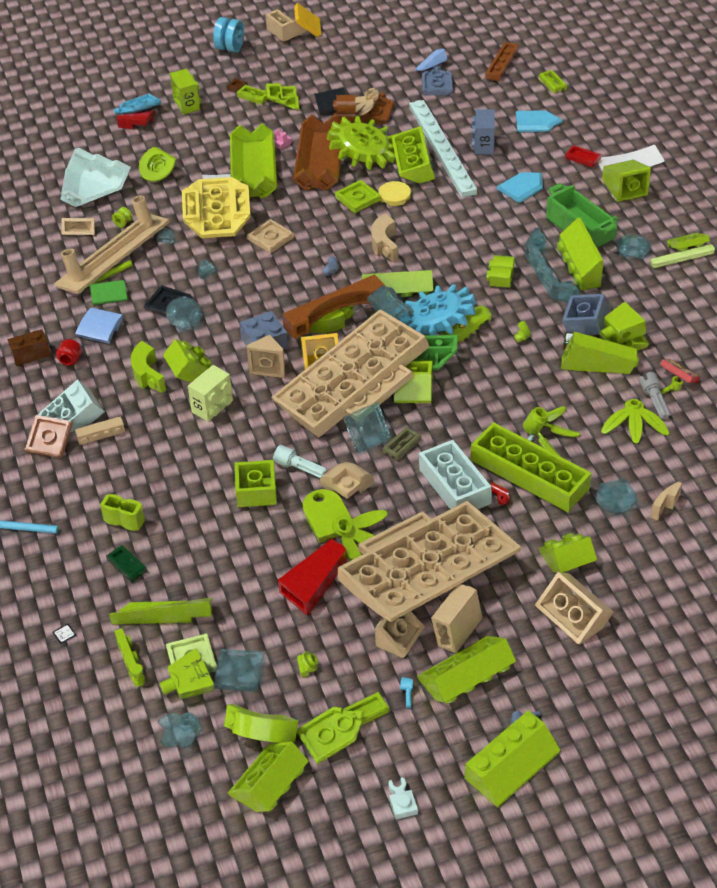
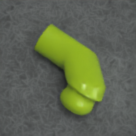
M525 321L518 323L519 331L514 335L518 343H521L523 340L525 341L531 335Z

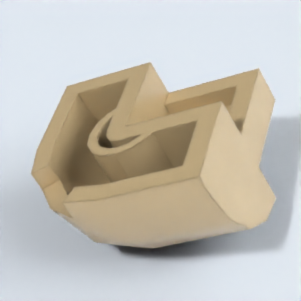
M343 462L320 478L319 485L335 493L338 492L348 499L357 491L362 493L374 483V477L354 463Z

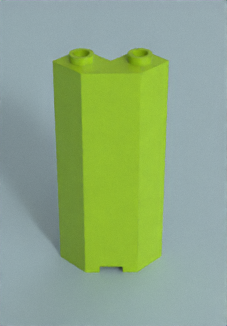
M263 123L252 133L242 125H239L230 134L231 177L249 186V199L250 197L259 196L260 198H267L277 188L274 131Z

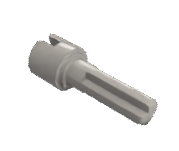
M647 372V380L643 376L639 378L641 387L646 395H650L660 419L667 420L671 413L660 392L662 385L656 373Z

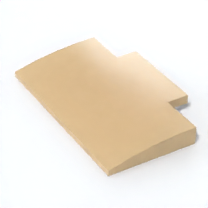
M380 309L271 398L298 423L320 438L346 415L360 422L412 379L414 375L406 366L429 348L426 336Z
M466 501L433 519L422 511L360 543L358 550L363 555L338 567V580L368 607L389 622H392L520 552L521 546L470 502Z

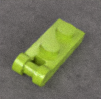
M122 628L115 630L117 645L134 686L140 687L144 685L145 677L142 666L137 664L139 659L136 651L132 652L130 649L133 647L129 635L125 636Z

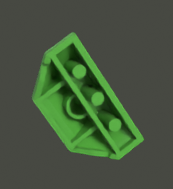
M425 335L429 348L413 361H432L433 370H439L457 352L458 335Z

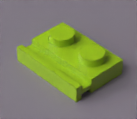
M698 232L667 240L668 247L671 246L678 249V251L688 250L690 246L701 247L704 246V243L710 242L709 235L699 234Z

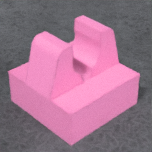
M280 129L273 132L276 148L282 150L292 143V138L287 136L286 132L282 133Z

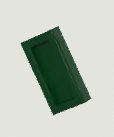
M123 545L106 555L107 561L131 583L147 572V567Z

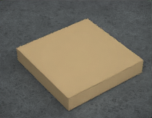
M272 219L247 234V240L270 254L294 238L292 231Z

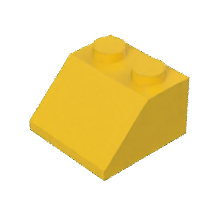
M337 333L300 338L304 368L307 369L338 344Z

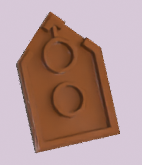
M383 92L379 93L373 108L361 116L362 110H360L358 116L361 122L369 123L373 119L375 124L385 125L390 118L394 102L388 100Z

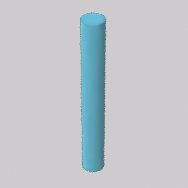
M0 520V528L55 534L59 530V527L55 525Z

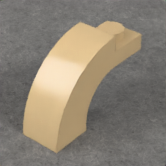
M385 213L378 217L372 225V249L377 256L383 254L392 262L398 260V246L389 239L396 235L395 221Z

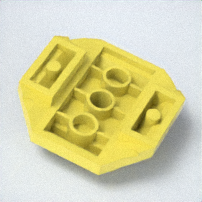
M232 177L198 179L188 188L186 187L182 190L184 223L200 238L236 236L251 217L249 186L244 183L242 184Z

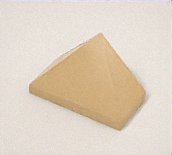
M61 218V235H95V218Z

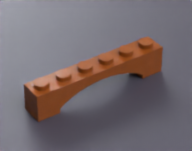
M374 274L282 313L283 326L296 339L310 333V327L321 317L332 311L358 304H370L372 306L386 300V286Z

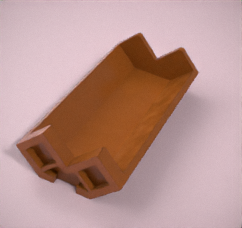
M310 115L301 124L293 181L304 190H311V188L328 190L338 182L341 163L338 155L341 149L330 150L331 140H327L328 131L331 129L332 123L336 122L339 125L341 123V120L336 115L331 116L325 123L321 122L314 115Z

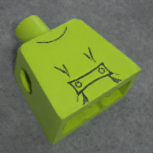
M197 648L169 665L167 671L170 678L159 683L164 695L176 690L180 699L214 690V683Z

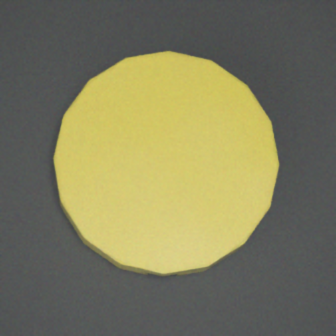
M399 181L383 184L378 192L381 195V202L383 203L384 201L389 206L403 205L406 203V200L411 198L409 186Z

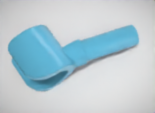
M402 677L400 690L406 691V708H411L413 680Z

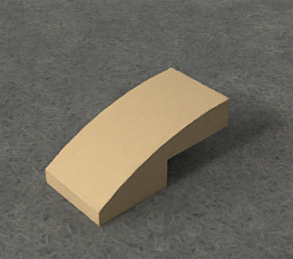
M681 482L669 486L657 497L652 506L651 518L659 520L665 507L674 508L680 497Z

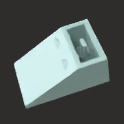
M77 379L38 415L71 421L73 424L70 432H73L75 429L92 424L105 411L92 391Z

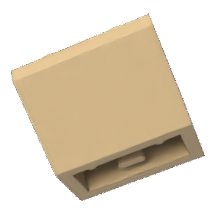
M278 9L266 14L267 30L283 42L307 32L294 19Z

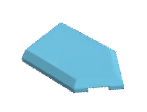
M146 94L121 103L120 108L114 109V113H136L160 105L161 100L151 94Z
M516 111L517 132H549L553 129V126L563 122L562 119L548 111Z
M521 172L498 185L496 189L516 202L521 203L543 189L542 173Z

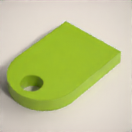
M315 490L309 493L303 501V513L319 543L339 537L332 528L333 522L337 518L345 517L349 520L352 519L340 496L331 490ZM317 498H322V499H324L323 501H320V502L314 501V500L317 499ZM339 525L340 529L344 530V527Z

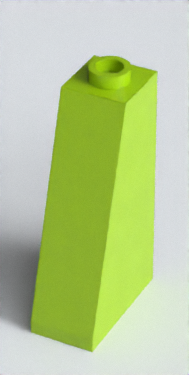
M574 331L562 355L561 369L630 374L632 369L637 367L639 357H637L636 348Z

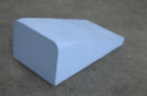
M435 50L416 68V71L426 70L446 61L445 50Z

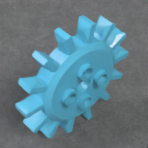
M452 284L447 291H441L440 286H436L435 293L426 295L424 292H420V299L417 302L408 300L405 302L408 310L397 311L399 321L423 335H437V333L445 330L451 335L453 334L452 326L456 323L461 325L468 324L465 315H475L476 312L473 305H476L474 295L469 293L467 287L458 291L456 285Z

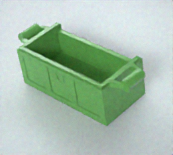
M558 183L548 189L551 196L547 197L546 218L563 231L577 218H581L596 248L616 238L618 218L616 216L611 217L603 209L575 190L574 185L567 187Z

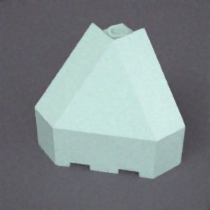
M76 148L65 171L60 200L76 207L122 189L131 167L118 160L111 161L99 154L93 155L81 148Z

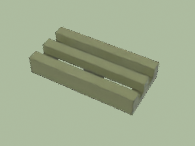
M406 427L382 448V453L385 455L388 453L390 458L394 457V460L398 462L421 441V435Z

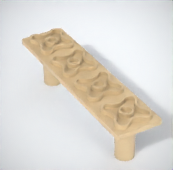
M144 196L134 197L132 203L138 220L80 264L74 249L64 250L61 256L67 274L54 283L55 287L76 294L81 293L114 265H117L123 258L129 256L132 251L152 238L159 230H162L170 223L169 219L150 214Z

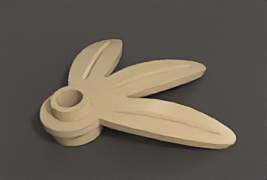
M370 88L365 92L364 96L355 97L356 113L362 110L361 116L369 112L373 108L374 102L378 99L379 91Z

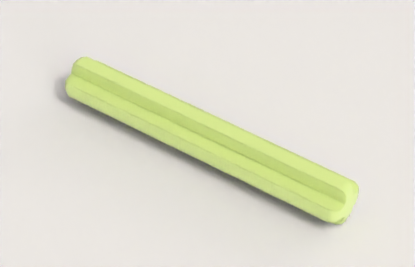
M712 244L652 258L650 265L652 268H658L714 254L715 248Z

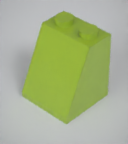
M634 159L603 166L602 180L617 202L648 195L651 168Z

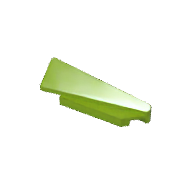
M213 598L191 601L130 602L118 612L110 613L109 617L111 625L192 622V617H212Z

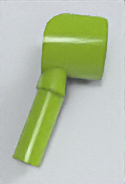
M674 376L671 384L660 391L663 395L671 390L679 391L683 381L678 382L679 377Z

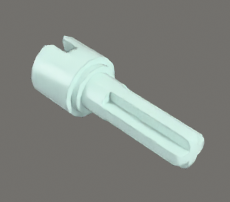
M279 445L274 453V462L286 468L293 466L319 478L326 474L325 467L297 456L295 450Z

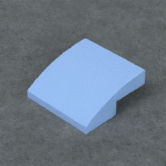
M90 308L81 320L75 334L77 337L110 344L114 331L119 329L123 315Z

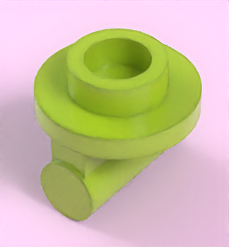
M305 651L302 655L297 656L301 677H307L310 672L318 669V659L314 653Z

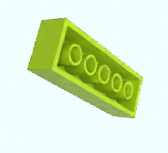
M494 422L471 444V461L568 513L590 489L591 472Z

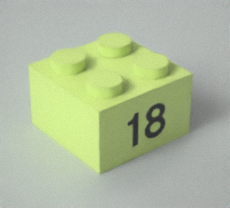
M214 365L188 385L191 411L206 421H210L213 417L217 416L221 410L233 401L230 374Z

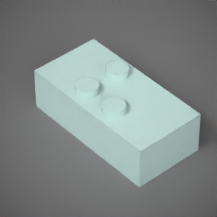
M454 440L419 453V469L450 509L466 501L470 502L477 509L492 504L491 485Z

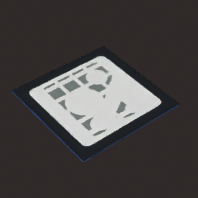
M68 623L52 632L60 644L76 636V633Z

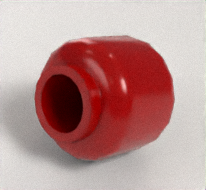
M65 339L60 343L56 357L62 364L72 366L78 362L82 354V347L73 339Z

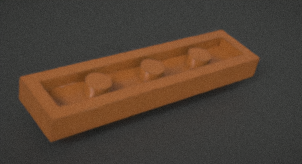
M504 42L485 73L486 79L500 81L517 53L519 44Z

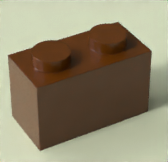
M42 329L7 339L16 366L51 356L48 342Z

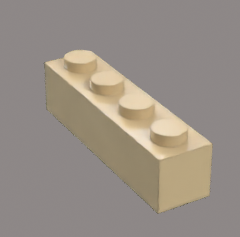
M120 416L75 429L79 445L124 433L125 429Z

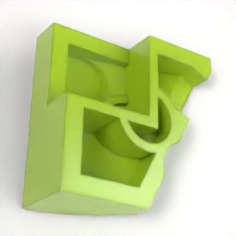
M281 83L266 84L265 93L267 99L299 110L296 86H281Z

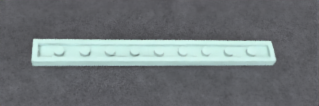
M418 100L409 103V109L419 126H422L427 140L461 198L476 195L477 188L425 101Z

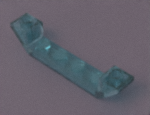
M535 228L526 241L525 256L550 298L568 303L571 295H579V289L573 284L572 280L559 283L558 279H555L552 269L547 266L545 258L540 254L541 251H544L546 236L544 233L542 234L539 228Z

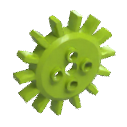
M356 116L354 123H350L346 117H342L340 125L333 122L331 129L328 131L327 140H331L329 149H341L338 158L342 159L346 156L352 158V166L354 167L360 161L366 163L367 170H371L373 162H376L384 169L387 161L394 163L396 159L392 137L386 136L388 127L385 126L377 129L374 127L375 120L373 119L368 124L361 123L359 116Z

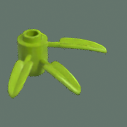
M536 407L531 410L523 422V428L530 435H538V442L543 448L560 456L540 433L542 428L547 426L551 428V432L567 437H578L580 433L549 424V422L560 417L565 412L566 407H559L549 412L541 407Z

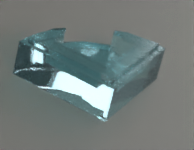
M163 227L157 236L158 242L174 244L173 232Z
M206 259L200 263L198 268L200 279L215 273V267Z

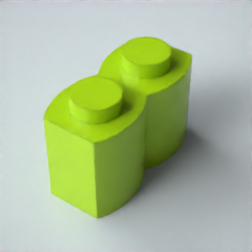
M494 255L493 260L489 261V270H487L486 276L489 286L511 287L515 257Z
M107 494L100 504L103 520L110 525H122L128 530L137 531L145 521L142 504L136 500H124L118 495Z

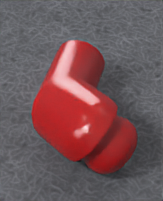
M492 482L490 484L491 492L497 495L498 503L500 505L508 504L510 501L508 489Z

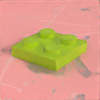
M362 180L335 192V198L354 213L381 201V195Z

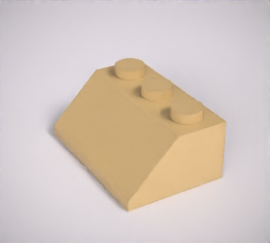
M557 572L535 604L539 610L579 645L603 629L614 613L571 574Z

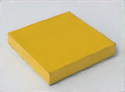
M297 3L294 6L296 23L316 37H319L321 35L320 18Z

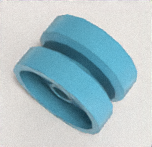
M220 17L217 20L213 32V42L217 50L239 52L244 40L245 30L243 21L238 19L231 20L226 17Z

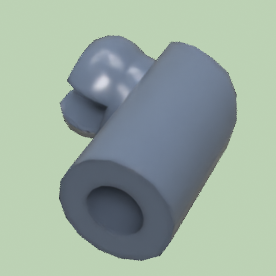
M334 256L328 258L329 264L322 269L325 276L335 274L339 270Z

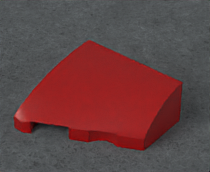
M152 110L118 115L116 117L118 128L133 129L135 125L147 126L148 122H152L156 112Z

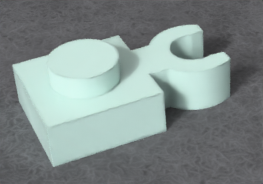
M403 777L400 778L401 786L395 787L392 780L389 781V791L392 794L389 795V801L395 820L418 814L412 790L406 791V781Z

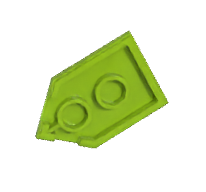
M332 707L297 729L298 736L317 765L356 741L364 712Z

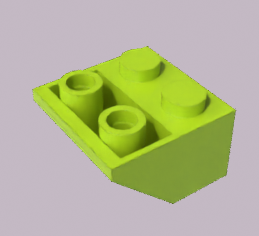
M175 339L163 354L175 377L187 382L194 381L212 366V362L206 357L205 351L200 346H192L184 340Z
M412 361L406 368L412 371L414 377L394 393V403H431L433 389L432 361Z
M574 533L563 535V539L556 541V539L544 542L545 546L538 548L552 572L563 573L597 560L590 536H582V534L574 535Z

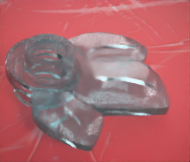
M172 713L158 720V723L166 731L160 743L164 746H175L179 743L181 748H187L195 740V732L199 728V719L192 713H184L182 715Z

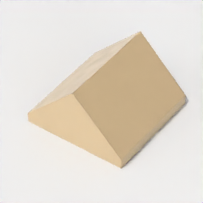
M271 335L247 345L249 374L285 378L283 348Z
M411 611L392 622L382 617L375 627L376 646L403 658L407 655L425 626Z

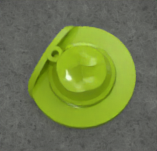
M152 147L142 156L139 162V173L147 181H160L172 172L176 158L157 147Z

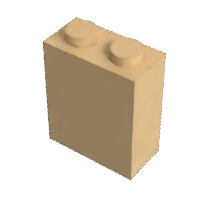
M462 584L456 586L431 617L438 647L457 653L483 619L477 590L473 587Z

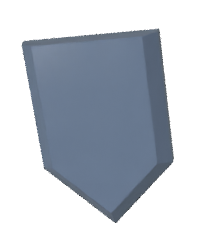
M438 65L432 67V70L429 72L425 71L422 73L423 94L450 95L453 93L452 73L447 70H441V67Z

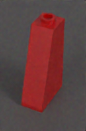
M333 539L329 540L278 579L279 593L304 614L309 615L337 577L338 567L347 563L346 548Z

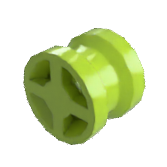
M121 207L118 212L112 215L113 223L120 228L125 227L127 222L133 219L132 213L125 207Z

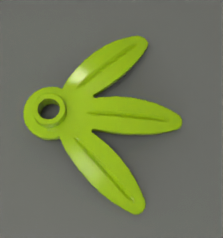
M637 399L626 401L625 408L611 415L601 430L603 434H608L629 417L631 439L634 443H638L642 434L643 418L662 435H669L664 422L656 414L645 409L644 404Z
M386 510L370 511L351 520L339 517L333 522V531L336 535L342 537V544L346 548V555L350 561L361 556L355 541L360 544L374 536L359 529L370 527L382 521L388 515ZM339 525H342L344 530L340 529Z

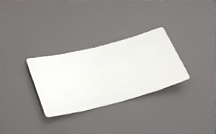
M652 145L626 154L601 157L598 164L603 172V166L634 159L651 167L664 162V159L657 147Z

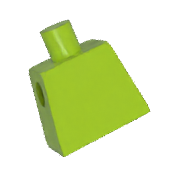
M623 302L605 316V328L600 331V336L603 340L613 337L618 343H624L646 334V321L626 302Z

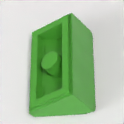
M124 280L90 285L93 305L128 301Z

